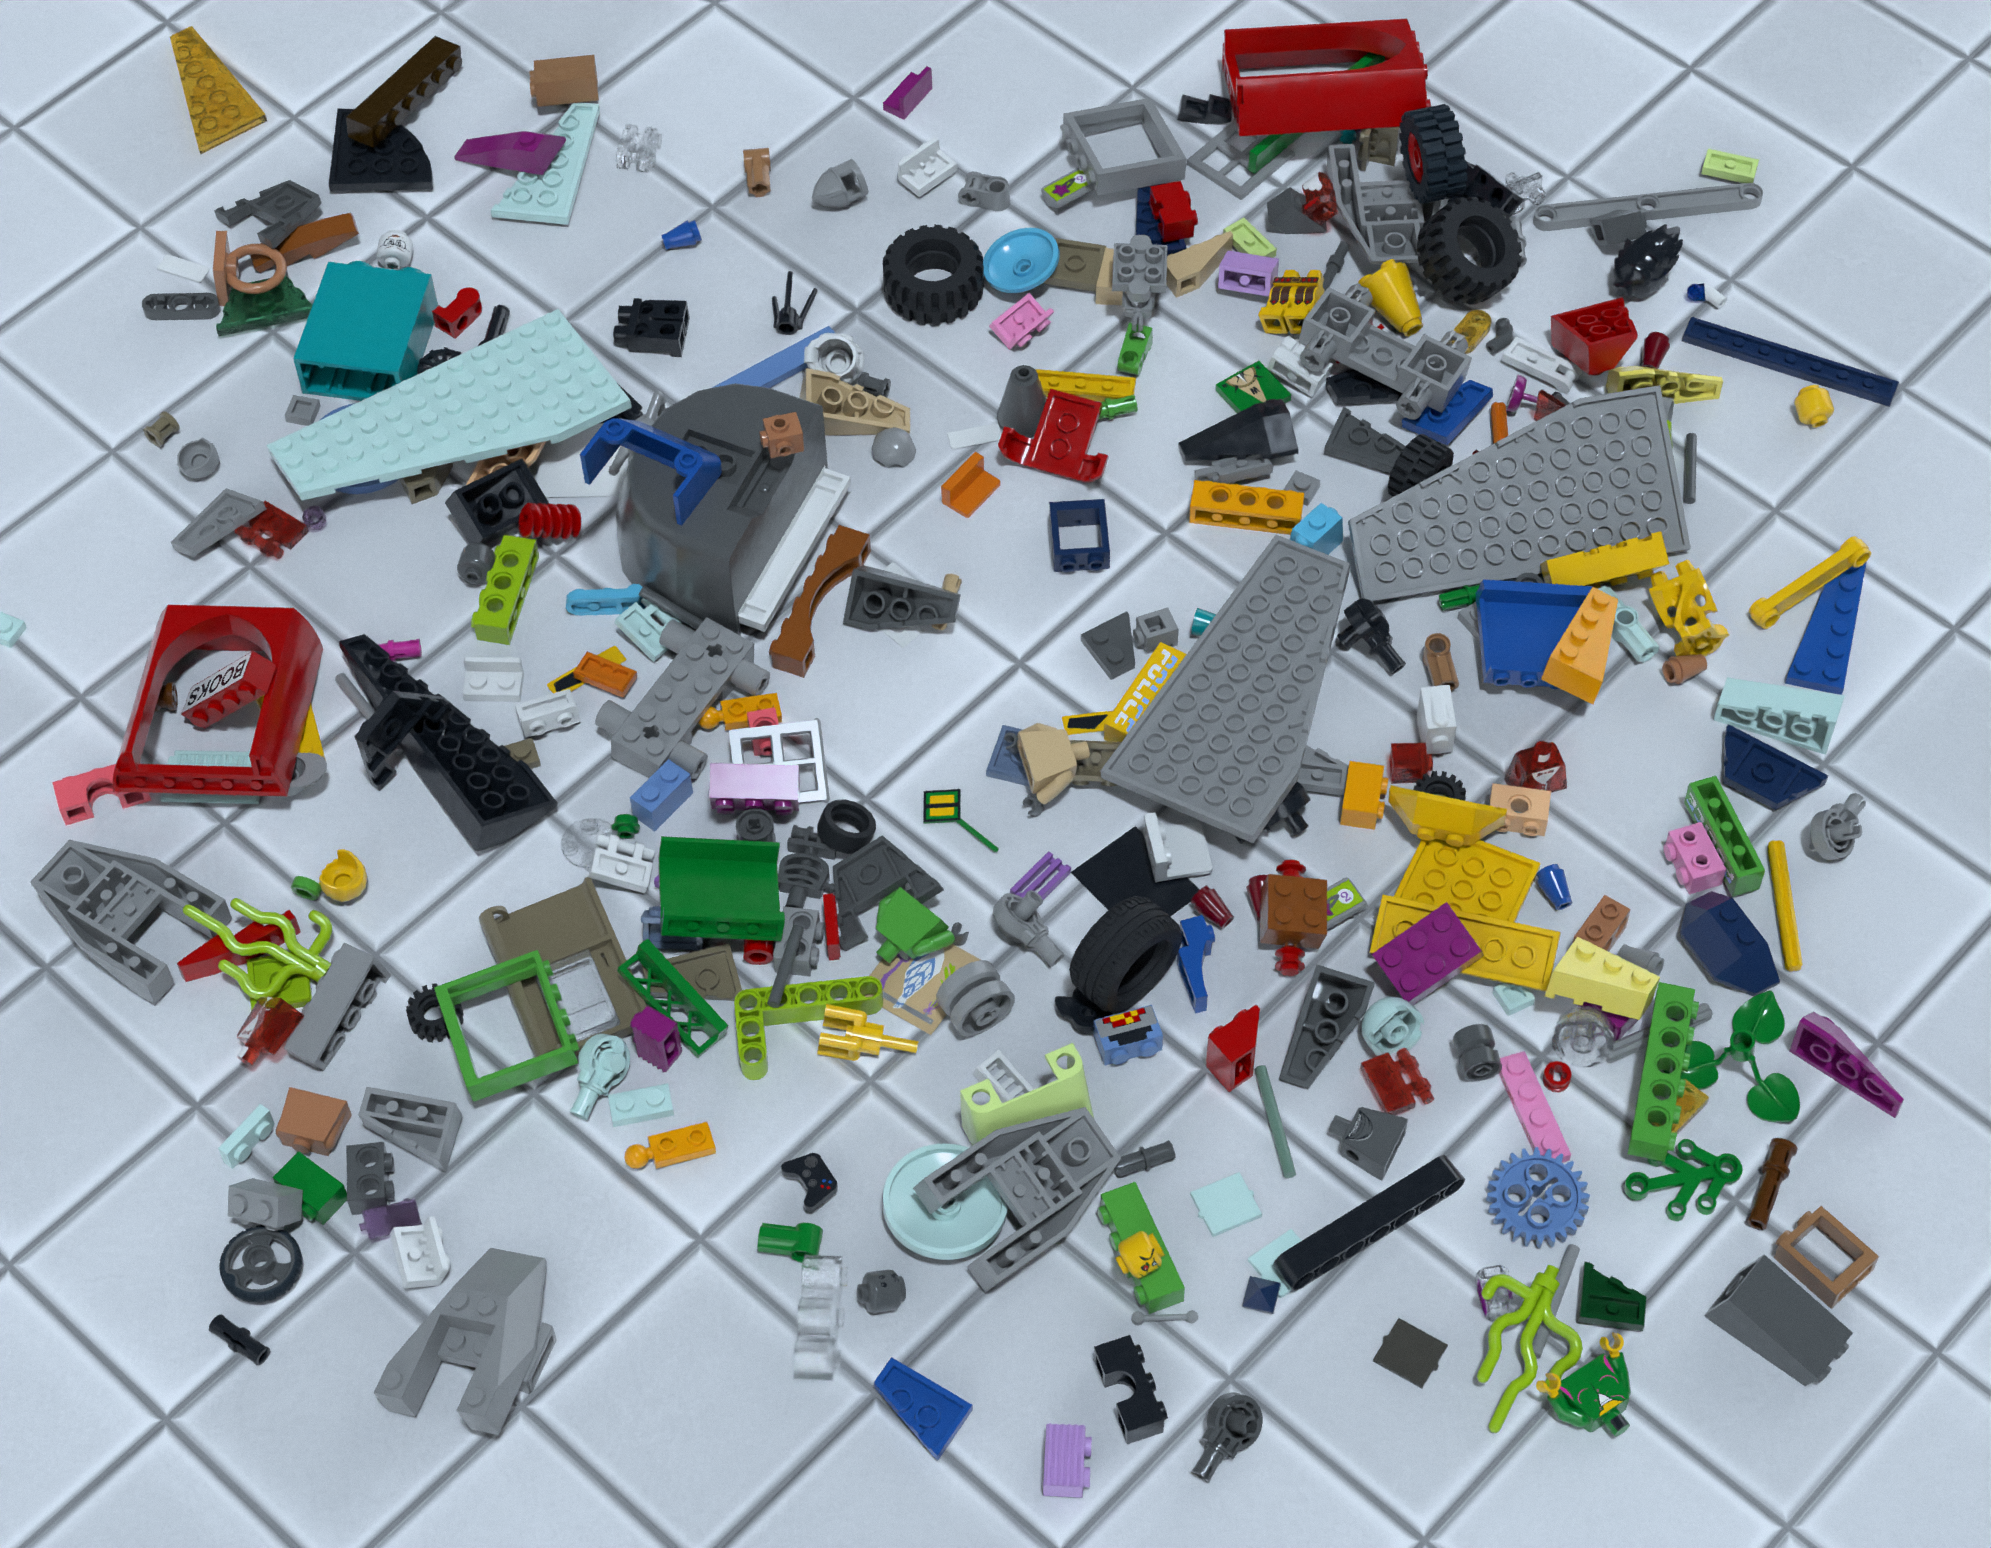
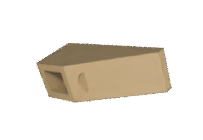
M1231 231L1216 235L1212 239L1167 256L1166 285L1176 298L1199 289L1219 267L1227 251H1232L1233 233Z

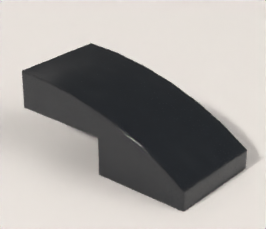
M1210 94L1206 101L1182 95L1177 120L1200 124L1229 123L1232 120L1233 114L1230 99Z

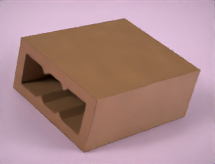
M594 55L534 60V70L529 71L531 97H536L538 107L599 101Z

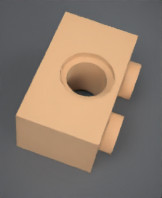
M1492 783L1489 806L1507 809L1505 824L1496 831L1524 833L1528 836H1545L1551 791Z

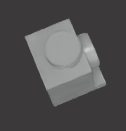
M1167 607L1136 617V629L1133 630V636L1138 646L1143 645L1146 652L1156 649L1160 642L1166 645L1171 644L1172 647L1177 646L1179 629Z

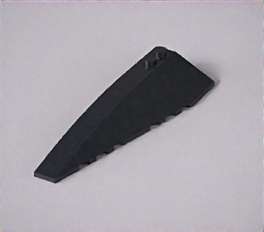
M365 634L339 641L343 654L376 710L380 702L385 697H388L392 691L434 695L428 690V684L421 679L415 680L408 674V668L401 663L398 664L390 660V654ZM454 705L448 709L437 724L423 715L399 744L418 774L477 852L503 844L555 809L558 805V802L524 761H516L510 756L511 751L504 745H496L490 740L489 733L484 729H478L471 725V719Z

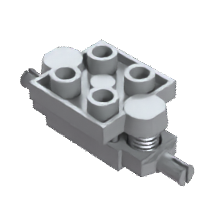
M1147 235L1133 236L1130 244L1114 243L1112 291H1123L1122 307H1125L1124 316L1132 318V330L1135 332L1137 323L1138 332L1143 330V319L1151 317L1155 293H1166L1167 245H1152L1151 239Z

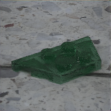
M286 275L277 287L265 293L247 294L232 288L229 294L230 299L223 309L224 316L222 321L216 325L217 334L219 337L306 319L313 304L306 299L305 293L295 287ZM268 279L259 280V281H254V282H249V283H261V282H264V281H266V280H268Z

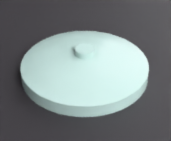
M944 1143L924 1146L904 1156L890 1171L883 1191L884 1217L892 1234L913 1252L939 1260L965 1258L986 1248L1001 1232L1006 1221L1008 1205L987 1176L932 1214L929 1213L913 1190L921 1180L967 1150L968 1147Z

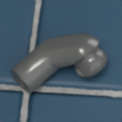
M1500 318L1496 321V337L1486 343V348L1490 354H1495L1512 343L1513 326L1510 324L1509 319Z

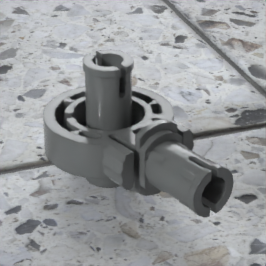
M1230 1392L1221 1395L1213 1402L1207 1415L1208 1429L1202 1437L1207 1448L1192 1469V1472L1197 1474L1196 1476L1206 1482H1210L1224 1458L1233 1460L1239 1450L1248 1448L1257 1440L1262 1429L1263 1416L1259 1405L1254 1399L1246 1395Z

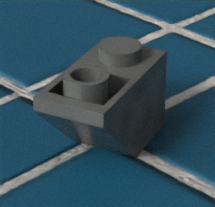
M1291 187L1267 202L1269 223L1285 234H1311L1327 231L1324 209L1319 205L1312 204L1311 207L1305 210L1304 207L1310 200L1304 194L1298 193Z
M1615 210L1590 219L1596 245L1617 244L1625 242L1627 238L1635 240L1646 233L1647 222L1641 210Z

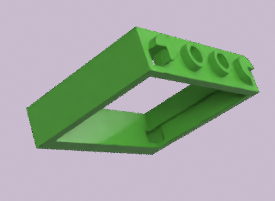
M538 950L434 987L466 1087L473 1102L578 1064L575 1052L580 1050L575 1034L568 1035L566 1029L567 1026L571 1025L566 1009H559L557 1002L562 1001V997L557 983L551 985L548 978L554 976L549 960L542 961ZM538 975L562 1048L479 1078L455 1005Z

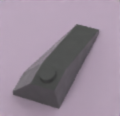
M863 565L853 569L843 624L874 630L891 627L956 622L961 594L889 571Z

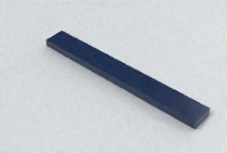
M1691 317L1682 342L1888 407L1892 403L1899 381L1695 317Z

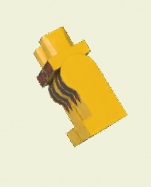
M1285 270L1282 277L1274 278V286L1270 290L1266 307H1261L1258 314L1265 333L1288 334L1289 330L1291 334L1301 333L1302 326L1298 325L1299 321L1305 319L1325 292L1323 288L1324 278L1320 270H1310L1307 277H1300L1299 273L1295 270ZM1279 319L1281 325L1274 326V321Z

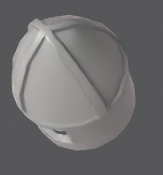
M850 159L835 167L828 168L815 184L812 200L824 207L840 208L848 206L851 202L867 195L869 192L868 186L856 162Z

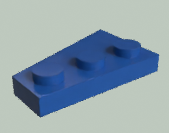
M1468 380L1460 386L1442 413L1427 406L1419 418H1403L1401 420L1402 428L1417 434H1424L1437 442L1448 445L1493 397V388Z
M892 1357L874 1381V1388L937 1461L973 1411L972 1404Z

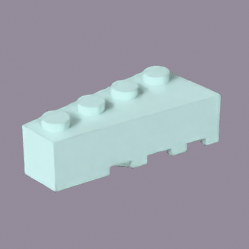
M1727 677L1717 705L1714 721L1826 755L1845 695Z

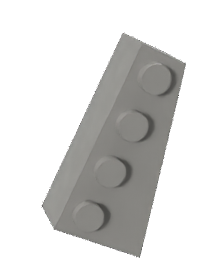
M343 943L342 947L332 956L331 966L326 975L319 979L316 985V993L312 1000L303 1007L301 1019L296 1028L289 1032L284 1049L294 1058L324 1071L345 1042L346 1036L344 1032L347 1029L355 1028L361 1019V1008L366 1002L372 1004L378 995L374 991L380 981L386 983L391 974L375 956L347 943Z

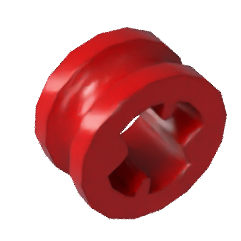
M1561 1061L1550 1062L1544 1069V1086L1552 1092L1559 1093L1565 1091L1572 1077L1570 1067ZM1554 1072L1561 1074L1560 1081L1553 1080Z

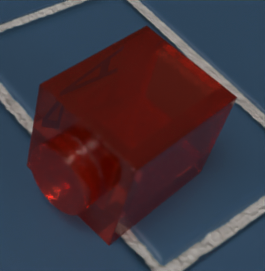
M1391 743L1389 755L1391 784L1416 783L1419 778L1422 780L1424 774H1428V771L1433 770L1432 754H1427L1426 743Z

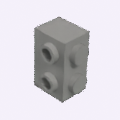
M255 1178L229 1185L227 1216L240 1219V1222L243 1224L251 1225L258 1223L265 1225L267 1230H283L284 1226L301 1220L303 1190Z

